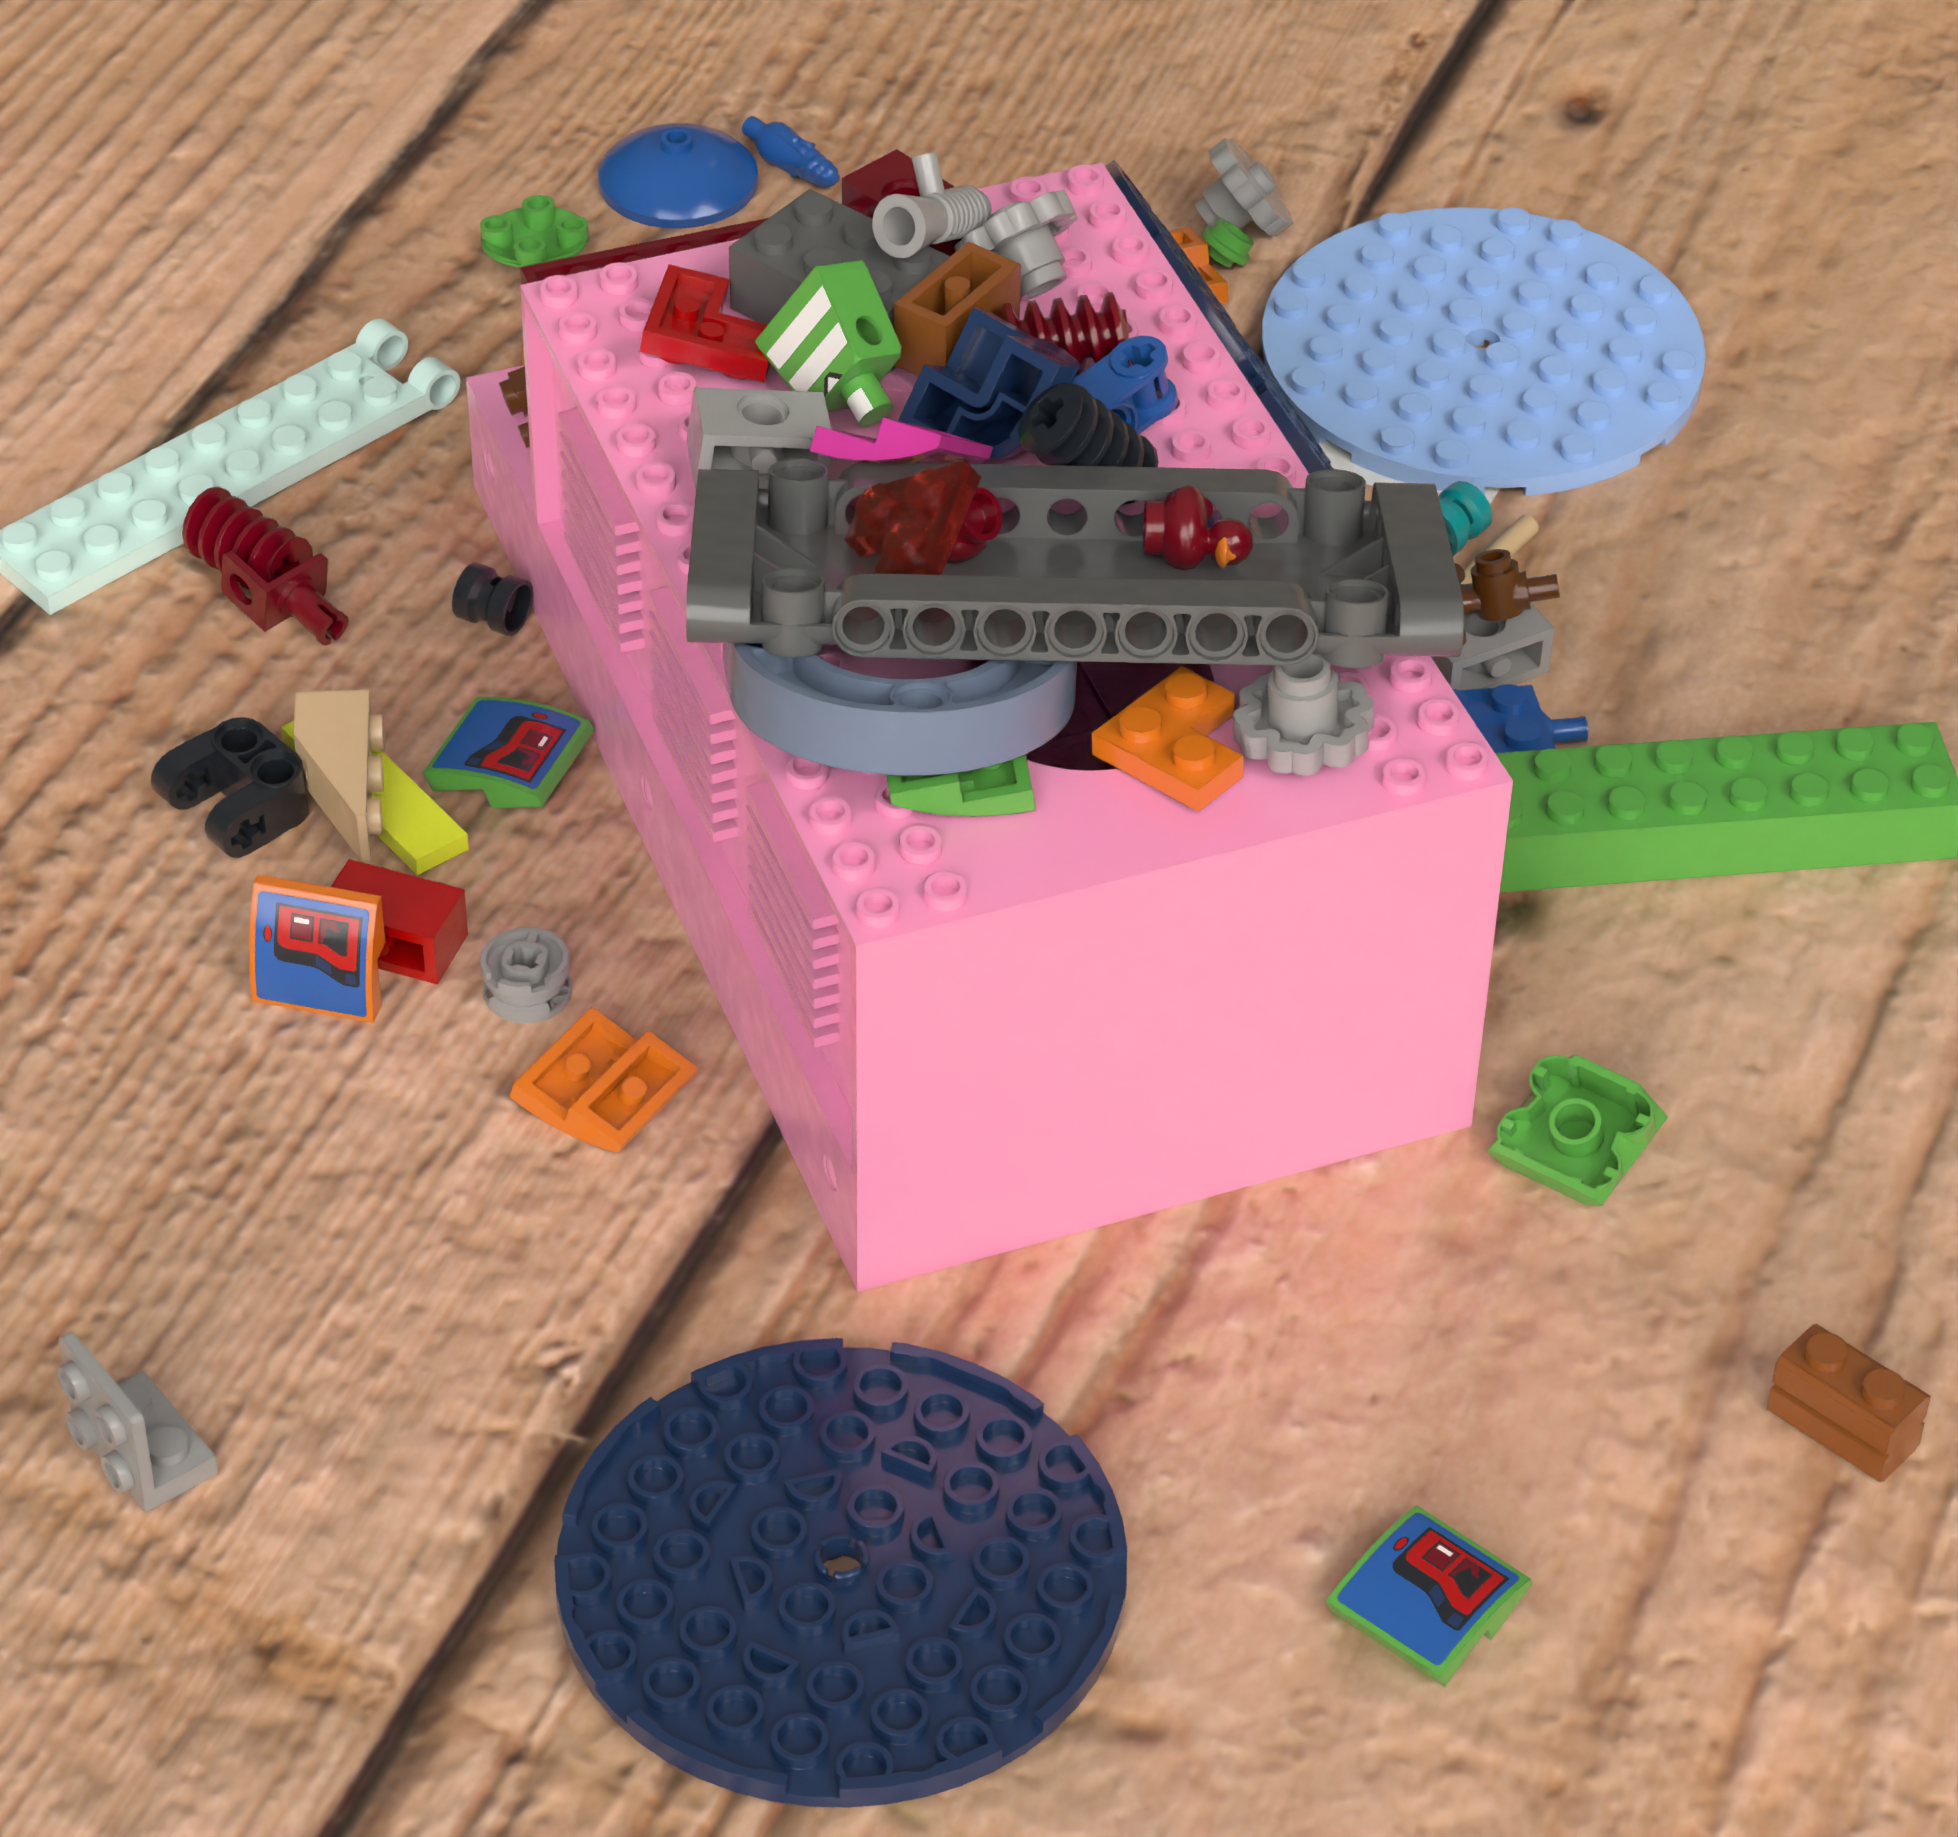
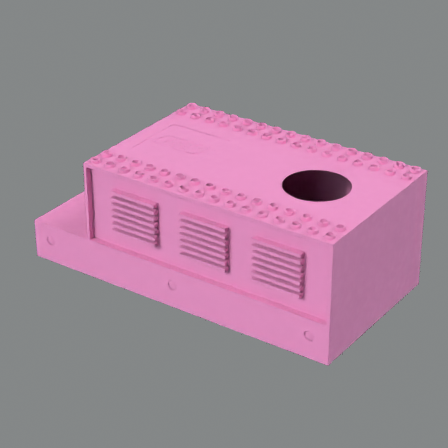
M1103 163L1077 165L1069 170L1036 177H1020L1012 182L978 189L990 200L991 214L1017 201L1030 202L1045 193L1065 190L1078 217L1066 231L1054 237L1065 258V262L1061 266L1067 278L1058 286L1037 297L1028 300H1022L1020 297V320L1024 319L1028 301L1036 300L1044 318L1049 317L1054 298H1062L1069 314L1074 315L1080 295H1087L1095 312H1100L1104 294L1113 292L1120 308L1126 310L1129 338L1152 336L1163 342L1166 346L1169 360L1165 373L1167 379L1171 380L1176 387L1178 402L1176 408L1168 416L1156 421L1139 434L1146 437L1157 449L1158 467L1265 469L1279 472L1285 476L1293 488H1305L1306 478L1309 475L1308 471ZM739 239L627 263H611L603 268L565 276L554 275L541 281L520 285L525 365L466 377L475 490L516 576L529 581L533 586L532 609L583 717L591 722L595 730L592 733L593 738L857 1292L1430 1138L1472 1125L1513 780L1431 656L1384 655L1382 662L1368 668H1346L1330 663L1331 667L1338 673L1340 682L1356 681L1363 684L1366 688V694L1374 701V728L1368 732V750L1364 754L1355 757L1354 761L1346 767L1336 768L1323 764L1317 773L1310 776L1294 773H1275L1269 769L1267 759L1252 760L1244 756V777L1199 812L1092 755V732L1181 666L1235 693V710L1240 708L1239 692L1241 689L1249 684H1253L1254 680L1260 675L1269 674L1274 665L1077 662L1075 708L1070 720L1054 738L1026 754L1036 811L995 816H951L914 811L891 805L887 776L885 774L856 772L815 763L783 751L756 735L742 722L733 708L723 662V643L687 642V581L696 488L686 439L694 387L792 391V389L772 364L763 383L751 379H733L719 371L687 363L672 364L658 356L639 351L643 330L668 264L730 279L729 247ZM729 283L727 298L722 313L755 321L730 308ZM1087 358L1084 371L1095 364L1092 358ZM525 366L528 416L524 417L522 412L511 416L499 382L509 379L508 372ZM896 367L883 377L880 384L894 406L892 412L886 418L898 421L918 376ZM1157 391L1156 394H1157V398H1158V400H1159V399H1160V396H1159V392ZM850 408L828 412L832 429L877 438L881 421L868 427H861ZM526 422L529 425L530 447L528 448L525 447L518 429L519 425ZM1027 450L1012 458L977 463L1046 465L1038 459L1036 454ZM831 457L829 479H838L846 468L859 462ZM860 495L853 498L850 504L857 509L871 510L878 507L881 501L874 496ZM996 498L1002 512H1007L1015 506V503L1007 498ZM923 499L918 501L917 505L919 507L921 506ZM1062 499L1055 502L1050 508L1057 513L1070 514L1079 510L1082 504L1073 499ZM1137 500L1135 503L1120 505L1117 510L1126 515H1138L1144 512L1145 502ZM1264 503L1255 507L1251 513L1256 517L1269 518L1278 514L1283 507L1275 503ZM824 645L823 649L816 653L818 657L828 663L848 671L892 679L944 677L969 671L990 661L969 659L863 658L848 654L840 649L838 645ZM1233 716L1207 735L1211 739L1242 754L1241 746L1234 740Z

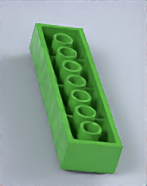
M1936 722L1495 753L1513 780L1500 892L1956 859L1958 855V777Z

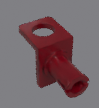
M232 550L223 554L222 593L264 632L289 617H294L316 637L318 642L322 645L331 644V638L325 633L330 634L336 641L345 632L349 623L348 616L324 598L327 587L328 558L322 553L315 555L269 583ZM236 574L248 585L252 594V600L247 598L240 589Z

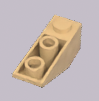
M369 689L295 692L294 741L296 754L303 763L305 787L361 861H371V835H382L381 797L372 798V793L384 792L382 755L373 756L374 751L385 750L383 714H372Z

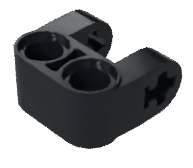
M239 717L221 722L215 728L167 752L156 763L151 774L153 790L176 809H189L219 792L226 796L209 812L205 822V833L215 845L230 857L240 858L252 853L289 829L300 825L308 815L302 760L264 725L254 719Z

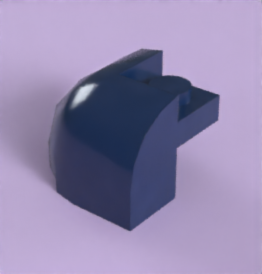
M973 308L946 366L924 364L898 421L936 429L992 446L990 459L986 461L1012 458L1026 450L1019 441L1018 427L1027 407L1044 390L1059 383H1072L1080 364L1075 357L1051 341L1035 338L983 308Z

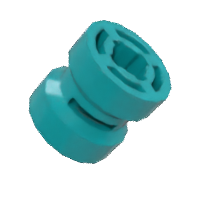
M1463 481L1452 483L1438 496L1453 556L1464 548L1468 540L1474 539L1486 531L1492 523L1493 516L1490 503L1485 495L1476 486Z

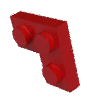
M668 264L643 330L639 352L658 356L672 364L687 363L719 371L733 379H751L763 383L771 365L755 343V340L767 327V324L722 313L730 279Z

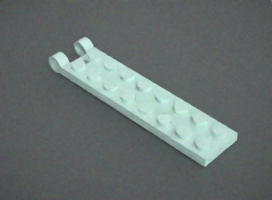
M382 318L374 319L361 329L355 344L334 353L317 364L1 529L0 574L48 614L52 615L183 544L182 529L185 516L197 496L207 488L219 486L227 489L232 496L243 499L248 506H254L426 412L446 407L454 400L459 391L460 376L440 359L427 357L412 369L408 382L400 383L386 371L393 369L403 360L408 349L407 336L387 320Z

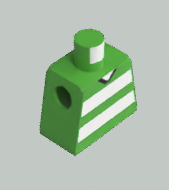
M863 260L815 266L758 336L755 343L792 391L823 392L828 412L850 408L861 427L874 425L880 422L882 417L886 418L894 408L880 381L901 357V344Z

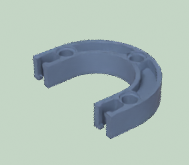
M723 643V662L730 699L734 710L742 722L760 738L783 751L815 763L845 770L885 775H936L993 766L1025 755L1054 738L1070 720L1075 708L1076 661L990 660L969 671L944 677L892 679L848 671L828 663L816 654L798 658L780 657L765 651L761 644Z

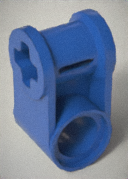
M1136 336L1119 343L1111 353L1080 375L1075 376L1072 382L1087 389L1094 398L1102 401L1110 411L1115 412L1125 423L1134 427L1138 434L1156 421L1168 416L1176 408L1178 402L1176 387L1171 380L1167 379L1165 373L1169 361L1166 346L1161 340L1152 336ZM1129 359L1131 360V364H1132L1131 367H1129V363H1128V360H1129ZM1157 391L1159 392V396H1160V399H1159V400H1158L1157 394H1156Z

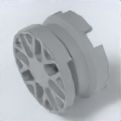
M518 927L501 932L490 939L482 949L480 968L481 976L485 981L483 997L489 1010L501 1019L514 1023H537L551 1019L563 1011L571 1000L572 981L569 977V949L564 940L553 932L537 927ZM487 992L493 993V996L488 998Z

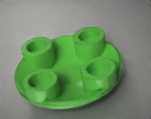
M544 195L528 197L522 202V208L514 209L501 215L486 217L480 223L481 245L484 252L493 260L513 267H523L576 256L586 247L589 241L588 221L584 217L577 216L568 210L555 207L554 200Z

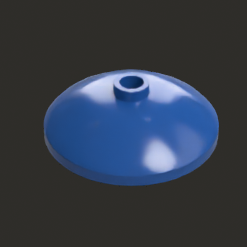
M667 123L646 127L633 132L609 149L602 158L598 168V185L605 202L623 217L644 225L660 228H693L724 220L744 208L756 192L758 168L751 152L727 133L704 125Z

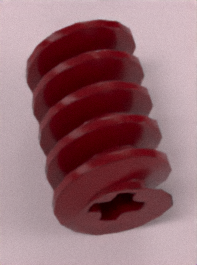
M1113 292L1104 294L1100 312H1095L1087 295H1080L1074 315L1069 314L1062 298H1054L1049 317L1044 318L1036 300L1028 301L1023 320H1018L1010 303L1002 305L999 316L1001 319L1035 338L1051 341L1075 357L1080 364L1076 376L1084 372L1087 358H1092L1094 363H1097L1111 353L1119 343L1129 338L1126 310L1120 308ZM1129 359L1128 363L1129 367H1131V360Z
M219 486L207 488L198 495L189 507L183 522L182 537L186 549L191 555L204 560L208 566L218 569L221 573L222 556L230 550L237 554L267 583L313 557L312 547L307 539L296 536L289 528L279 526L275 519L263 516L259 509L248 506L243 499L232 496L227 489ZM236 574L238 585L250 590L246 582Z

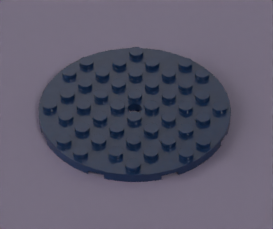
M1115 160L1106 165V169L1308 473L1334 469L1330 464L1331 461L1243 335L1239 333L1232 318L1166 226L1153 213L1146 199Z
M843 1338L794 1341L736 1354L691 1372L690 1383L667 1394L659 1401L654 1400L652 1397L648 1398L611 1430L594 1450L579 1473L564 1506L562 1514L563 1525L558 1539L557 1555H555L554 1559L557 1610L564 1640L570 1655L592 1695L611 1718L627 1733L666 1762L711 1784L736 1793L772 1802L809 1807L842 1808L887 1805L924 1798L954 1789L1000 1769L1027 1753L1049 1736L1080 1705L1097 1682L1105 1667L1122 1623L1127 1591V1543L1123 1519L1113 1489L1100 1464L1077 1434L1069 1436L1055 1421L1043 1412V1402L1007 1378L953 1355L906 1343L892 1342L891 1350L843 1347ZM846 1556L859 1562L861 1568L857 1566L849 1571H835L832 1577L828 1575V1568L824 1563L827 1560Z

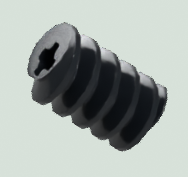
M1059 383L1044 390L1027 407L1018 427L1019 441L1024 449L1036 454L1038 459L1046 465L1158 467L1157 449L1146 437L1139 435L1135 428L1125 423L1118 414L1110 411L1102 401L1094 398L1087 389L1074 383ZM1137 500L1127 501L1122 505L1135 503Z

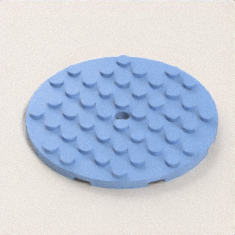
M1458 207L1435 208L1404 213L1391 212L1382 215L1378 219L1361 223L1339 232L1311 248L1284 272L1274 286L1266 303L1261 332V348L1265 367L1318 443L1321 444L1329 440L1336 446L1352 453V463L1394 480L1405 483H1435L1439 491H1443L1452 483L1463 481L1476 486L1484 495L1485 487H1522L1525 496L1562 492L1615 477L1638 466L1642 454L1659 443L1664 446L1669 444L1688 422L1701 393L1706 357L1704 338L1697 317L1678 288L1661 271L1623 245L1598 233L1584 229L1575 221L1556 220L1529 214L1527 211L1516 207H1509L1503 210ZM1485 340L1489 341L1487 349L1476 348L1477 346H1483Z

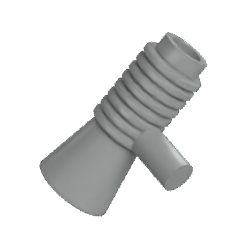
M936 152L911 157L920 196L892 194L883 198L875 208L872 219L874 237L881 249L892 257L907 258L930 244L963 238L969 232L984 226L985 222L991 217L992 208L990 200L977 188L970 185H962L944 189Z

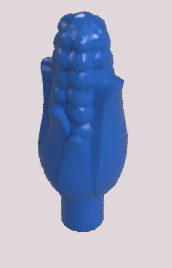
M750 116L743 123L742 133L756 142L760 156L768 164L784 170L794 179L798 175L800 178L806 179L816 186L826 188L834 186L839 182L840 175L833 163L826 159L819 150L815 149V143L802 139L791 127L782 122L766 124L755 116Z

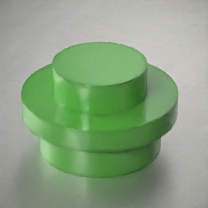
M1219 218L1213 227L1207 226L1202 232V237L1208 243L1209 256L1218 263L1230 268L1234 262L1245 266L1251 257L1248 252L1254 245V242L1245 232L1231 222Z

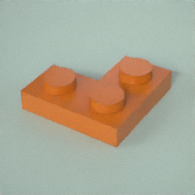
M1181 666L1092 732V755L1199 812L1244 777V755L1207 736L1233 716L1235 712V693Z

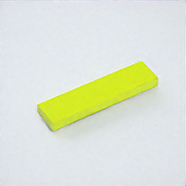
M294 721L281 727L283 743L296 753ZM374 751L373 756L382 755L384 772V792L372 793V798L381 797L383 833L377 836L416 875L468 851V834L383 751Z

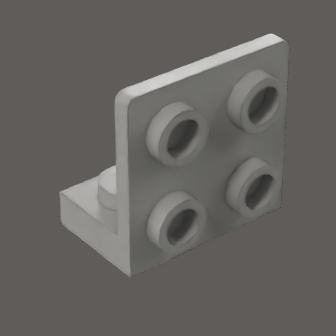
M74 1332L59 1338L63 1365L57 1368V1376L65 1394L69 1398L71 1411L65 1414L66 1425L72 1438L83 1451L92 1448L99 1456L104 1474L118 1494L128 1491L142 1510L147 1513L218 1474L215 1454L144 1371L117 1384Z

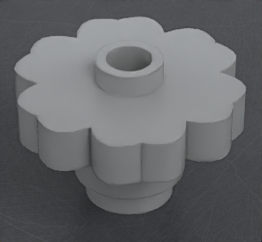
M1224 138L1208 151L1211 162L1222 175L1202 191L1204 197L1195 203L1198 212L1208 226L1213 227L1218 219L1221 218L1242 229L1254 220L1269 236H1278L1293 224L1289 210L1280 200V195L1276 190L1278 185L1275 179L1260 161L1254 164L1247 152L1232 138L1230 140Z
M1065 190L1052 191L1030 202L1017 201L1002 207L991 214L990 219L985 222L984 226L963 236L954 248L958 251L967 242H971L1020 263V297L1022 300H1028L1053 289L1067 278L1061 266L1065 262V258L1054 237L1066 231L1078 217Z
M1311 654L1307 659L1298 664L1274 665L1269 674L1260 675L1254 680L1253 684L1247 685L1239 692L1240 708L1233 713L1234 740L1241 746V752L1246 758L1252 760L1267 759L1269 769L1275 773H1294L1310 776L1317 773L1323 764L1336 768L1346 767L1354 761L1355 757L1364 754L1369 748L1368 732L1374 728V701L1366 694V688L1363 684L1356 681L1340 682L1338 673L1321 654Z

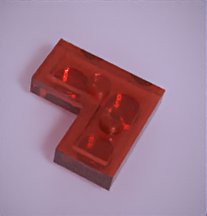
M962 460L935 469L927 468L918 474L885 484L877 483L866 489L859 497L855 505L856 513L844 541L860 557L883 551L873 574L942 575L981 476L966 460Z

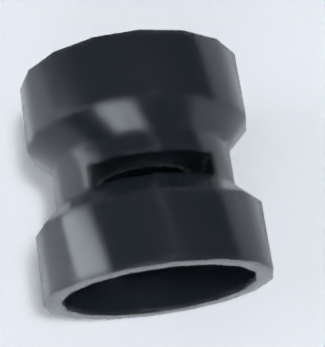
M473 562L463 570L456 582L452 597V610L458 618L472 623H477L481 620L487 621L491 630L506 636H513L523 627L529 616L534 595L533 586L529 581L513 575H508L505 578L499 577L494 568Z

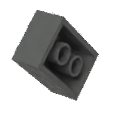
M808 189L729 247L730 308L759 323L768 325L815 266L863 260L894 328V303L950 256L930 246H926L907 258L892 257L878 245L873 233L872 218L844 206L825 195ZM893 366L887 374L894 370L896 366Z

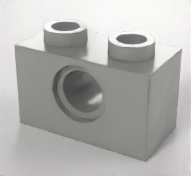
M694 387L686 442L695 488L697 485L698 469L759 470V489H768V470L772 464L778 461L810 459L821 462L829 470L830 456L810 452L816 426L832 429L824 393Z
M1532 603L1531 609L1524 610L1520 615L1502 621L1482 620L1478 617L1477 612L1464 615L1467 641L1462 646L1461 655L1459 657L1431 656L1452 689L1471 690L1496 688L1504 684L1515 685L1549 673L1554 627Z

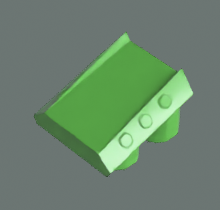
M1576 1054L1570 1057L1561 1055L1547 1056L1537 1062L1529 1075L1531 1093L1519 1108H1515L1504 1115L1497 1127V1137L1487 1148L1486 1152L1505 1167L1584 1205L1602 1206L1667 1120L1668 1116L1637 1082Z

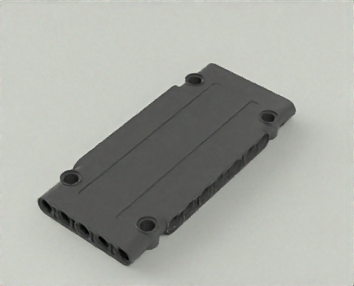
M786 459L770 466L768 470V489H759V470L698 469L687 581L686 638L687 642L761 644L768 653L789 658L807 657L820 652L824 645H838L840 649L848 654L863 658L1292 665L1307 659L1311 654H1321L1326 661L1337 666L1368 668L1382 662L1384 655L1459 657L1463 644L1464 607L1435 483L1374 482L1371 501H1366L1365 479L1354 472L1338 469L1312 472L1307 475L1305 488H1293L1285 476L1279 472L1265 469L911 462L855 463L846 468L838 479H829V470L821 462L810 459ZM953 479L954 481L969 483L973 487H983L989 490L996 498H1007L1015 503L1012 509L1002 512V526L998 535L994 539L987 541V547L980 554L967 561L947 562L939 560L933 554L914 561H907L893 550L891 535L894 526L898 521L907 516H919L920 507L917 505L918 501L923 499L934 486L943 480ZM1191 485L1216 506L1212 517L1208 520V528H1211L1222 519L1232 518L1240 520L1248 526L1253 535L1252 552L1246 560L1236 565H1226L1225 569L1220 568L1217 561L1209 554H1206L1203 560L1193 569H1178L1168 564L1162 555L1143 554L1144 512L1131 516L1123 514L1117 509L1123 503L1131 500L1143 502L1145 500L1163 501L1175 489ZM860 495H870L879 499L881 504L871 510H861L852 506L850 501ZM1062 499H1073L1082 504L1079 510L1070 514L1057 513L1050 508L1055 502ZM1264 503H1275L1283 507L1278 514L1269 518L1256 517L1251 513L1255 507Z

